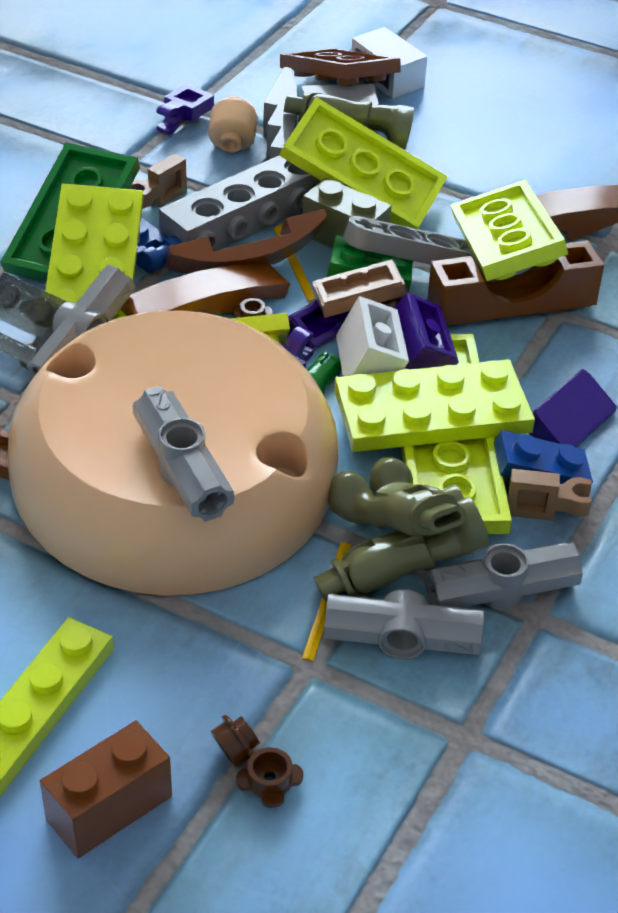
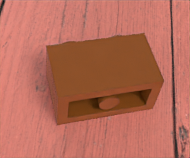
M137 720L39 780L46 821L77 858L85 855L172 797L170 756Z

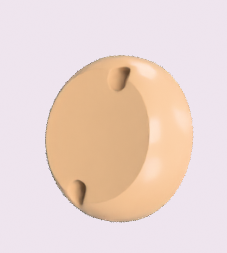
M154 311L129 315L100 324L80 334L55 353L40 368L30 381L15 408L9 428L7 465L12 495L19 515L31 535L48 553L79 574L107 586L135 593L168 596L201 594L237 586L268 573L292 557L317 531L329 510V491L332 479L337 475L339 456L336 424L326 398L302 363L280 343L257 329L226 317L192 311ZM161 385L164 390L173 391L188 417L199 422L204 427L205 445L234 491V503L226 508L221 517L205 522L200 517H192L175 486L167 483L161 477L159 458L133 414V403L143 395L144 390Z

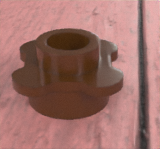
M267 747L259 749L251 755L248 760L247 769H242L237 773L236 784L240 790L251 791L259 796L264 806L276 808L284 803V795L292 786H299L303 782L304 774L299 765L292 763L290 756L286 752L278 748ZM272 776L275 777V779L266 780L265 777Z

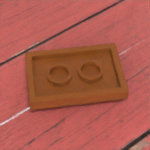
M326 48L280 54V68H291L294 71V76L297 77L315 76V80L331 81L337 78V84L353 85L358 84L361 77H365L367 81L386 80V74L401 72V58L340 48Z

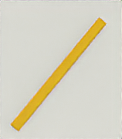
M281 224L273 227L276 236H280ZM293 254L287 259L307 301L312 302L316 297L296 254Z
M340 542L335 559L337 558L341 562L343 555L350 550L351 544ZM323 597L302 656L304 660L314 661L324 630L327 601L325 602Z

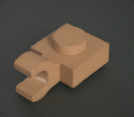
M175 153L148 168V179H135L130 189L143 190V209L149 207L152 203L161 207L187 192L185 158Z
M512 469L507 495L510 514L514 517L553 521L555 511L566 512L574 516H588L592 503V498H589L592 481L587 478L575 477L560 484V474Z

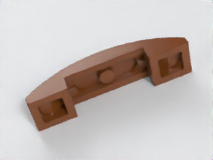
M325 209L286 218L280 236L214 252L209 237L168 246L165 259L167 269L190 274L196 271L235 264L269 263L274 265L292 256L312 241L320 232L327 217Z

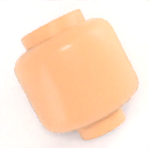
M233 96L218 101L211 110L208 128L210 141L217 148L229 153L248 149L254 143L258 120L256 109L241 97Z

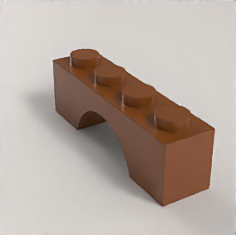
M590 241L566 243L568 255L557 258L550 265L542 267L533 266L519 275L504 280L493 279L486 281L471 256L431 261L427 301L441 306L447 326L597 305L604 263Z

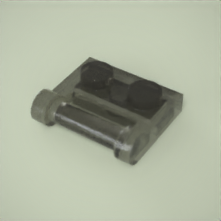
M3 272L0 276V320L36 338L33 343L26 345L0 332V351L19 360L20 365L29 370L27 365L54 332L53 319L56 311L67 301Z

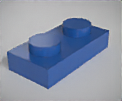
M504 430L500 431L494 441L500 476L510 478L512 469L560 474V484L575 477L587 478L593 483L585 449Z

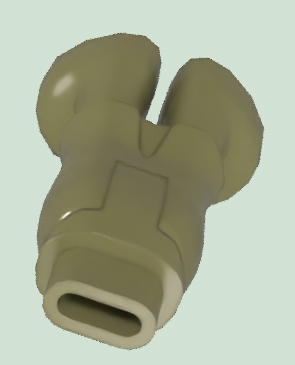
M304 93L303 98L286 94L283 112L299 115L298 122H300L315 97H318L365 127L384 133L387 140L406 150L413 121L414 107L403 105L373 106L372 101L354 102L321 93Z
M384 457L374 464L370 472V487L364 477L352 471L338 473L331 482L328 504L331 510L342 519L360 525L373 524L379 529L392 527L409 535L430 536L458 527L463 524L466 518L465 510L459 506L453 496L447 495L444 491L433 486L413 485L410 469L403 461L397 458Z
M456 484L449 486L442 491L447 495L453 496L459 506L466 512L465 521L460 526L430 536L409 535L396 531L354 546L343 555L341 562L337 558L331 560L332 569L313 577L325 602L329 594L341 595L346 593L347 596H361L367 592L378 590L413 571L436 568L435 562L474 554L489 547L490 541L487 529L473 500L468 496L464 498Z

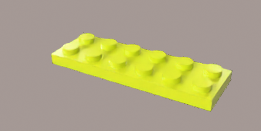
M450 334L459 361L457 365L480 363L474 334ZM495 437L401 447L402 459L411 471L413 485H429L443 490L456 484L464 498L468 496L473 500L488 534H510L512 519L503 476H500L494 448Z

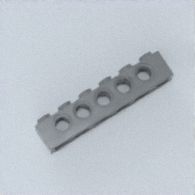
M277 156L159 208V229L168 237L177 236L182 243L209 237L213 252L218 251L303 210V195L321 181L284 158Z

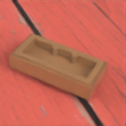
M393 260L312 281L314 295L325 318L351 311L359 296L380 303L402 297L406 293L405 283Z

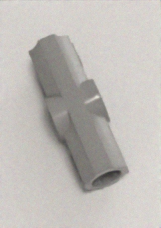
M107 264L77 303L71 301L63 303L54 315V332L27 365L31 373L35 376L55 353L80 334L111 321L136 289L132 279L126 276L119 268Z
M161 385L144 390L143 395L133 403V414L159 458L161 477L167 483L175 486L192 517H200L204 522L221 517L226 508L234 503V491L205 445L204 427L199 422L188 417L173 391H166Z
M500 543L490 546L481 559L425 569L424 582L427 599L431 605L462 608L484 603L492 609L510 610L521 603L524 595L580 585L583 572L580 564V555L574 543H562L524 551L516 545Z
M396 590L390 592L384 599L329 594L326 606L324 639L378 644L385 654L397 659L415 658L423 653L424 650L480 655L484 611L428 604L423 595L411 590Z

